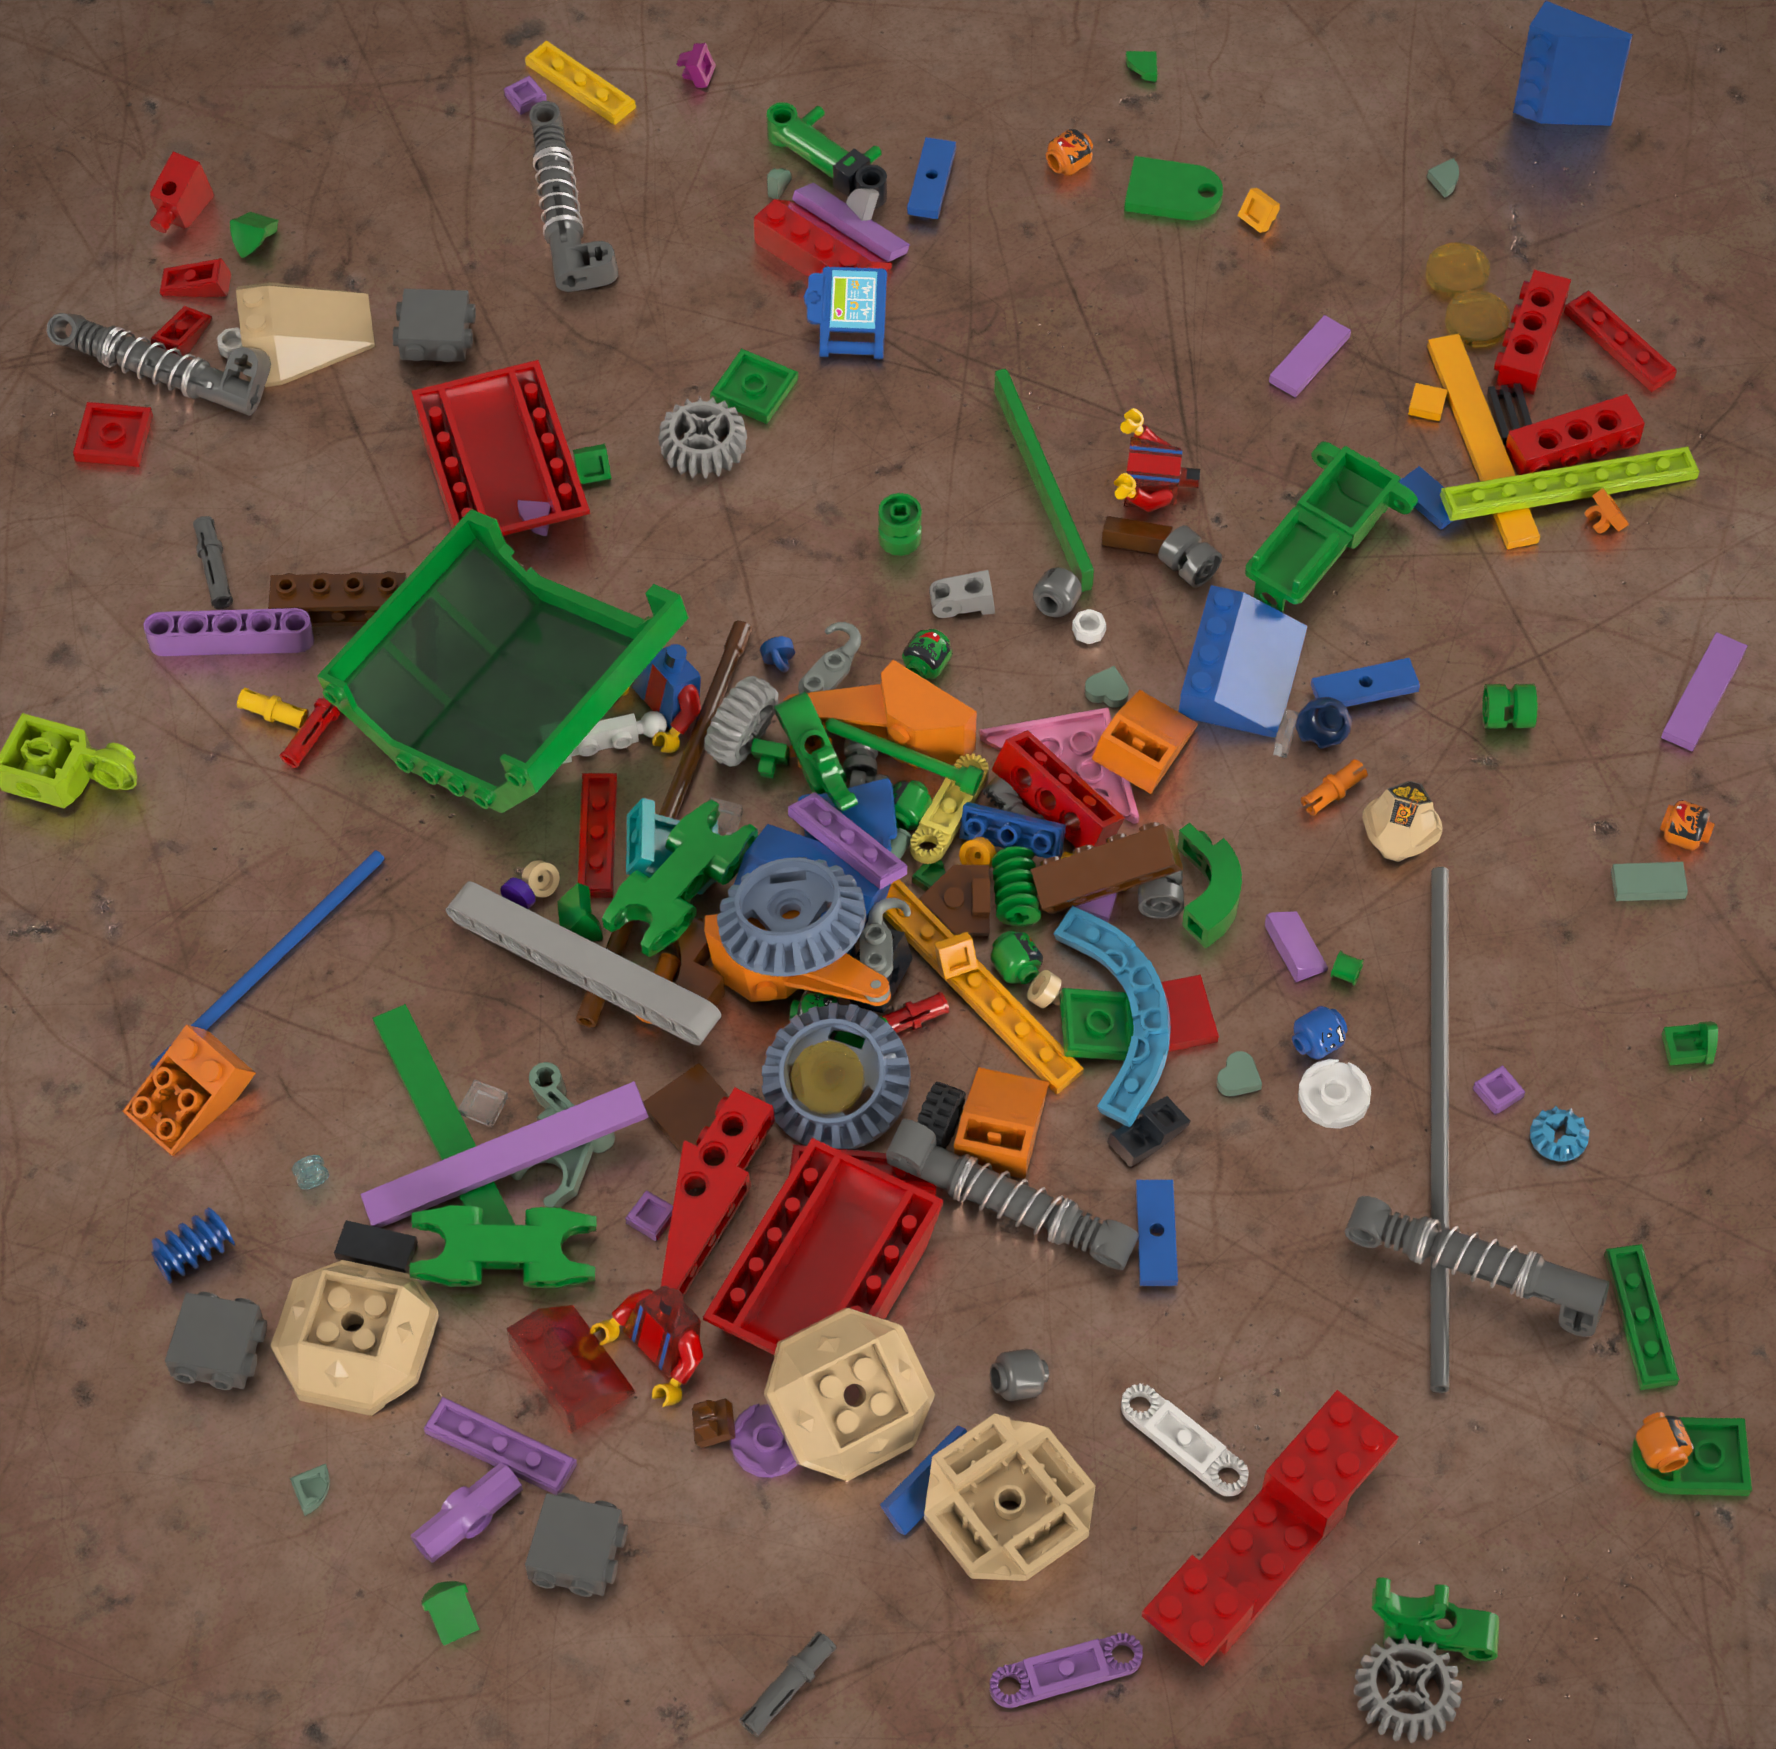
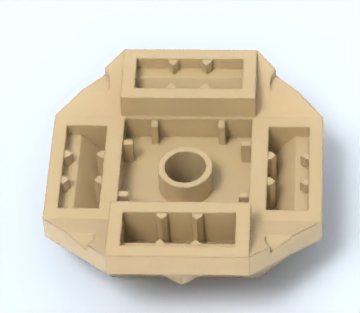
M341 1260L293 1279L270 1347L300 1401L373 1416L383 1409L386 1403L401 1396L418 1384L439 1313L418 1280L410 1278V1274ZM350 1325H362V1327L357 1331H346V1329Z
M844 1308L777 1343L764 1396L796 1463L832 1477L849 1481L915 1446L935 1393L902 1325L850 1308ZM854 1384L859 1390V1398L855 1404L849 1406L844 1400V1391L847 1386Z
M993 1414L932 1456L924 1520L971 1579L1027 1581L1089 1537L1096 1485L1048 1427L1010 1420V1417ZM1011 1500L1016 1502L1019 1507L1015 1510H1006L1000 1504Z

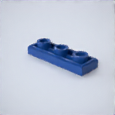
M925 137L907 206V215L933 219L939 218L956 151L955 141Z
M1410 658L1315 677L1311 679V688L1315 698L1332 697L1342 702L1345 707L1419 692L1420 683Z
M967 802L963 805L959 838L971 840L975 837H984L995 847L1005 849L1007 847L1020 846L1032 850L1037 857H1061L1066 825ZM1008 829L1013 832L1014 836L1009 834Z
M1136 1180L1140 1286H1177L1178 1270L1173 1180ZM1152 1233H1159L1161 1236H1154Z
M957 1425L880 1504L897 1532L906 1535L924 1517L932 1456L967 1433L966 1428Z

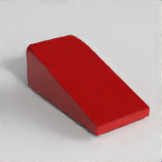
M222 258L164 268L159 293L161 296L181 297L228 296L231 272Z
M184 306L151 337V344L161 342L166 350L176 348L182 356L188 355L212 321V316Z

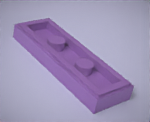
M1324 315L1270 374L1269 383L1296 398L1350 338L1351 330Z

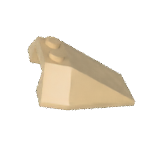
M272 282L238 286L236 289L242 347L262 349L270 358L271 367L265 387L286 384L375 347L369 296L366 293ZM247 361V365L252 367V363ZM247 376V379H248V381L250 382V381H251V377H250V376Z

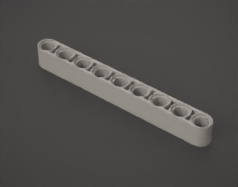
M468 881L446 908L448 916L460 926L691 1044L700 1045L721 1018L719 1009L707 999L474 882Z

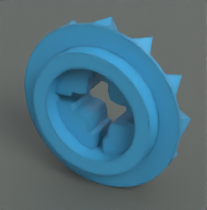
M1556 1105L1551 1110L1544 1111L1542 1109L1540 1114L1533 1119L1530 1128V1139L1534 1148L1544 1157L1554 1161H1569L1577 1158L1585 1151L1588 1145L1590 1130L1587 1129L1584 1123V1117L1579 1118L1573 1113L1572 1108L1566 1111L1559 1109ZM1562 1124L1566 1125V1135H1563L1555 1143L1554 1130H1557Z

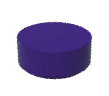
M512 877L508 879L500 888L502 897L526 909H529L535 903L533 890L519 878Z

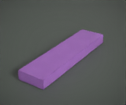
M811 183L794 191L792 200L885 261L889 262L907 254L910 244L873 220L861 221L845 202L817 184Z
M1715 633L1663 730L1662 739L1692 752L1694 751L1738 668L1748 645L1720 633Z
M816 792L788 806V816L877 888L882 889L907 875V865Z
M445 1397L441 1398L424 1427L425 1434L490 1465L497 1466L501 1462L507 1465L516 1477L554 1495L562 1492L577 1466L576 1459Z

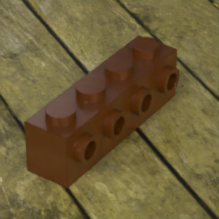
M352 572L350 574L318 573L301 575L286 573L283 575H271L268 609H302L310 616L312 627L364 626L407 579L406 572Z
M1152 822L1141 826L1138 833L1129 836L1124 833L1113 835L1106 839V844L1097 847L1085 845L1074 849V855L1062 859L1060 856H1054L1040 862L1041 866L1031 869L1042 909L1050 914H1055L1070 909L1072 906L1076 907L1184 870L1173 831L1164 824L1160 825L1159 822Z

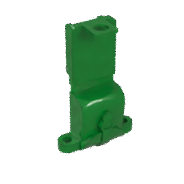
M1320 442L1312 451L1311 456L1313 461L1324 471L1246 564L1245 575L1256 582L1254 598L1284 613L1286 600L1292 604L1302 603L1344 552L1346 547L1355 549L1389 507L1398 513L1406 515L1417 505V496L1412 490L1400 484L1401 477L1383 468L1379 462L1369 456L1366 458L1347 446L1339 449L1329 442ZM1262 592L1270 594L1276 600L1277 605L1269 603L1263 597Z

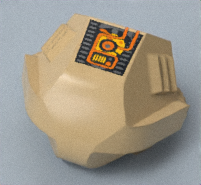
M1408 781L1388 788L1381 797L1372 800L1363 811L1362 819L1368 838L1386 859L1399 862L1407 857L1416 856L1438 842L1442 835V821L1434 810L1432 800L1420 783Z

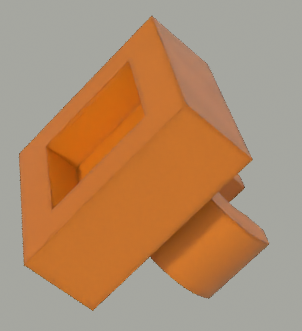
M1604 488L1592 495L1598 506L1589 507L1584 514L1590 521L1597 516H1601V520L1593 525V528L1599 534L1607 531L1610 524L1618 532L1629 525L1616 502Z

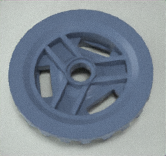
M807 857L774 860L759 866L751 873H746L741 877L740 885H732L728 890L729 897L722 899L720 904L721 913L717 915L718 931L722 945L729 956L739 965L764 975L796 976L824 968L846 954L862 933L866 920V908L861 888L857 887L856 881L851 874L845 875L843 868L838 865L828 867L825 860L818 859L814 861L807 859ZM791 910H796L800 912V914L793 919H785L782 917L784 913ZM827 911V912L818 920V918L820 917V915H821L823 912ZM750 917L758 919L767 931L752 925L747 919Z
M829 1003V1006L824 1007L815 1006L809 1008L808 1012L800 1016L796 1015L790 1019V1023L784 1029L781 1028L777 1032L776 1039L768 1047L765 1064L762 1065L761 1072L763 1076V1095L766 1103L773 1106L777 1124L797 1142L807 1146L811 1138H814L835 1149L853 1150L860 1148L882 1136L891 1128L904 1109L911 1083V1068L906 1049L894 1029L870 1010H864L853 1004L839 1005L838 1003ZM832 1031H846L861 1036L865 1039L862 1049L829 1039ZM800 1064L805 1098L793 1100L789 1072L791 1066ZM834 1067H840L846 1073L844 1082L838 1086H831L826 1082L827 1072ZM870 1087L874 1092L870 1099L857 1111L845 1116L841 1110Z

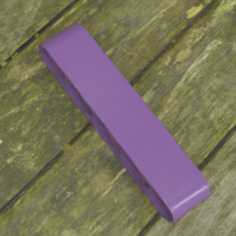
M298 608L156 612L149 615L143 624L149 648L152 653L158 656L299 653L310 649L315 640L310 616L306 611Z

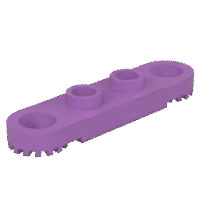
M1117 1633V1635L1103 1639H1094L1023 1659L1021 1662L1004 1665L994 1671L990 1680V1694L993 1700L1000 1706L1013 1708L1134 1673L1140 1667L1143 1649L1140 1641L1135 1636L1128 1635V1633ZM1124 1645L1133 1651L1134 1657L1129 1663H1118L1112 1657V1650L1117 1646ZM1007 1677L1015 1678L1019 1681L1021 1689L1015 1695H1004L998 1688L999 1682Z

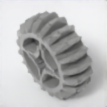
M699 396L697 402L692 403L686 399L684 406L675 404L673 412H666L665 421H662L659 427L660 435L658 440L661 446V454L664 459H667L670 468L677 467L680 475L689 471L692 478L697 473H702L705 479L712 472L719 476L722 468L731 471L733 463H739L741 454L745 453L747 430L745 429L742 416H738L735 407L728 408L726 401L716 404L713 397L708 402L703 401ZM685 432L684 438L679 441V437ZM726 434L727 438L720 443L721 437Z
M748 676L739 681L736 687L732 688L728 696L723 699L722 704L717 708L715 716L711 719L712 722L707 729L705 737V750L713 759L731 767L740 764V762L747 758L748 754H751L753 739H761L766 734V730L776 714L774 706L778 704L779 693L770 686V683L762 678L758 679L755 676Z
M1405 1634L1398 1645L1390 1636L1385 1639L1384 1648L1375 1643L1370 1651L1372 1656L1364 1655L1360 1664L1363 1668L1357 1669L1355 1679L1360 1683L1355 1685L1354 1694L1362 1697L1358 1701V1709L1361 1711L1370 1710L1366 1716L1367 1724L1378 1720L1380 1722L1378 1728L1380 1735L1384 1734L1388 1728L1394 1730L1393 1739L1395 1741L1400 1739L1402 1733H1407L1408 1740L1411 1743L1416 1741L1418 1732L1426 1740L1431 1739L1433 1729L1442 1733L1446 1728L1445 1721L1451 1722L1455 1719L1456 1712L1453 1708L1460 1707L1462 1698L1456 1694L1461 1692L1462 1681L1454 1679L1458 1675L1459 1670L1457 1666H1446L1450 1660L1449 1652L1439 1656L1436 1655L1438 1648L1436 1642L1430 1644L1429 1648L1423 1647L1421 1636L1415 1644L1409 1643ZM1402 1663H1411L1419 1667L1409 1668ZM1381 1671L1386 1674V1681L1391 1687L1387 1697L1384 1699L1381 1697L1376 1683V1677ZM1432 1677L1438 1686L1440 1700L1435 1706L1430 1702V1695L1425 1689ZM1402 1684H1405L1406 1688L1408 1684L1416 1685L1414 1693H1411L1410 1689L1409 1692L1404 1690L1400 1692ZM1400 1708H1406L1411 1710L1414 1714H1406L1399 1712L1397 1710Z

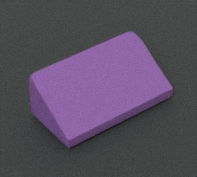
M1297 911L1272 912L1266 915L1265 928L1295 982L1328 970V966Z

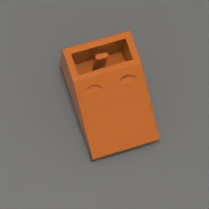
M1139 690L1116 713L1102 733L1091 760L1152 794L1199 723Z
M186 1024L122 1112L170 1155L174 1156L237 1100L256 1072L208 1030Z
M978 1067L960 1119L954 1143V1153L959 1156L968 1154L974 1156V1158L977 1157L978 1164L983 1166L990 1163L992 1170L1000 1174L1008 1171L1012 1177L1026 1179L1049 1082Z

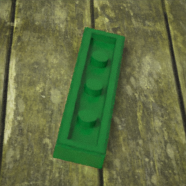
M1638 1244L1606 1249L1604 1257L1640 1390L1678 1385L1680 1379L1643 1245Z

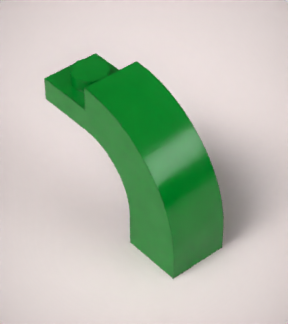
M1188 823L1179 830L1177 848L1201 871L1209 886L1203 894L1184 907L1182 926L1206 949L1226 933L1236 917L1242 886V872L1235 851L1224 838L1213 845L1205 832L1198 831L1191 823Z

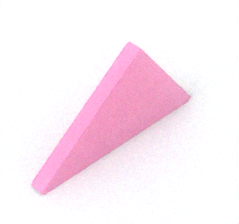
M1108 707L979 730L980 741L999 751L1006 739L1028 730L1123 815L1125 820L1133 824L1139 823V814L1130 782L1091 760L1102 733L1112 721Z

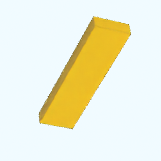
M547 40L525 57L528 67L614 125L636 108V102L633 98Z

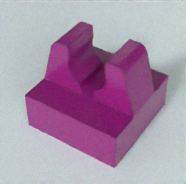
M706 43L694 44L691 51L679 55L676 63L677 66H685L682 77L693 80L696 88L708 87L716 66Z

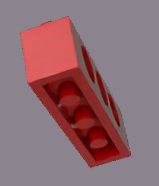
M1534 269L1530 282H1523L1519 299L1523 300L1522 305H1515L1510 322L1515 324L1514 328H1507L1502 347H1506L1505 353L1499 351L1495 361L1494 371L1499 372L1496 385H1508V388H1513L1515 383H1520L1524 393L1534 395L1567 301L1572 279Z
M1628 394L1511 430L1508 432L1505 450L1518 475L1569 467L1592 458H1601L1613 451L1634 447L1640 443L1645 422Z
M1026 730L1005 740L991 770L998 777L1005 780L1045 820L1066 825L1065 838L1075 848L1085 845L1097 847L1106 844L1107 838L1117 834L1125 817L1031 732Z

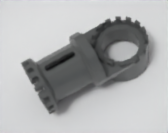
M995 776L983 789V794H988L986 798L991 797L990 802L995 801L994 805L998 806L1000 810L1045 820L1041 814L1035 815L1023 806V801L1018 798L1017 792L1002 778Z

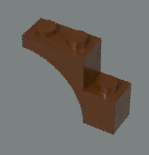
M694 918L686 931L676 941L671 943L681 961L676 984L707 999L717 1007L725 995L724 977L715 968L705 965L711 957L705 935V919Z

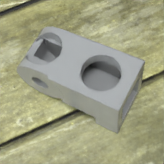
M988 570L940 579L929 587L932 612L937 617L949 618L958 613L963 614L981 611L982 615L995 614Z

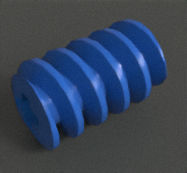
M208 1207L204 1210L206 1221H203L197 1215L191 1218L193 1229L183 1222L178 1225L179 1237L168 1230L165 1232L166 1244L158 1238L152 1240L153 1252L151 1254L169 1284L172 1283V1270H175L182 1277L186 1275L184 1263L188 1262L197 1269L199 1267L198 1255L203 1256L207 1261L212 1260L210 1248L214 1247L223 1254L225 1252L223 1241L226 1239L235 1246L225 1223L211 1208Z

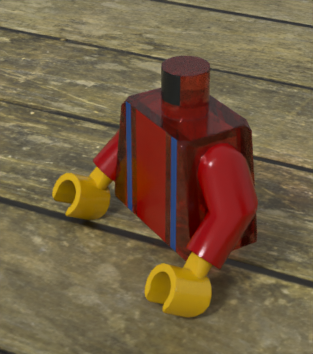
M1130 409L1124 414L1126 420L1121 423L1120 428L1125 434L1134 432V437H1131L1127 473L1121 474L1114 481V485L1118 486L1115 490V497L1119 500L1124 499L1123 507H1140L1146 512H1152L1165 506L1177 504L1179 487L1199 489L1201 469L1181 467L1183 450L1172 446L1158 437L1146 425H1142L1144 418L1139 410Z
M662 1286L656 1291L645 1289L632 1293L612 1312L613 1317L611 1319L598 1322L590 1329V1334L597 1333L602 1328L605 1330L606 1338L599 1344L604 1345L616 1340L620 1333L619 1326H624L623 1332L671 1379L669 1383L658 1384L652 1390L653 1399L662 1398L666 1395L663 1407L672 1406L681 1401V1384L686 1385L703 1358V1349L700 1342L701 1321L683 1302V1294L678 1289L669 1288L668 1286Z

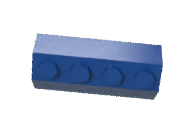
M767 824L745 852L734 885H740L741 877L746 873H751L759 866L774 860L807 857V859L814 861L818 859L825 860L828 867L838 865L843 868L845 875L851 874L856 881L857 887L861 888L866 908L865 928L871 908L877 902L886 899L891 884L879 889L823 843Z

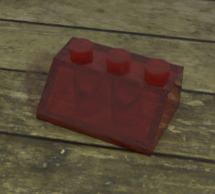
M574 1305L539 1308L506 1328L510 1348L570 1433L635 1393L634 1388L603 1345H599L600 1341L595 1334H590L589 1326Z

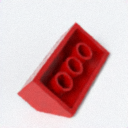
M773 199L754 216L755 243L808 278L812 273H822L824 267L885 269L887 272L892 268L891 262L880 258L794 201Z

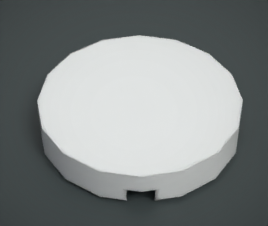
M1338 1059L1316 1062L1305 1071L1299 1084L1298 1101L1302 1111L1313 1122L1326 1128L1340 1129L1354 1125L1364 1117L1370 1106L1371 1086L1367 1076L1356 1065L1349 1062L1348 1064L1338 1062Z

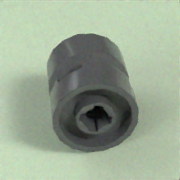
M1187 525L1178 527L1166 538L1158 555L1159 559L1173 571L1179 570L1180 577L1193 588H1198L1208 582L1222 562L1221 553L1208 542L1202 543V538Z
M1183 871L1139 885L1138 907L1141 914L1150 918L1165 919L1174 917L1183 911L1184 889L1181 885L1183 883Z

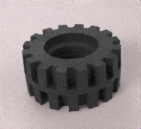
M936 1081L928 1092L925 1102L922 1104V1110L918 1115L917 1122L933 1131L936 1135V1145L946 1149L951 1137L955 1133L956 1126L959 1124L966 1093L958 1088Z

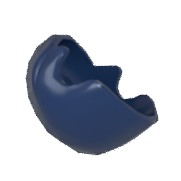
M1319 697L1312 699L1301 709L1297 715L1295 727L1303 742L1312 741L1322 749L1332 745H1339L1349 736L1352 717L1345 705L1339 700L1332 697Z

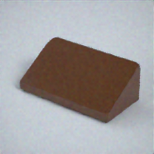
M1107 516L1103 527L1101 545L1159 554L1162 544L1172 533L1173 526Z

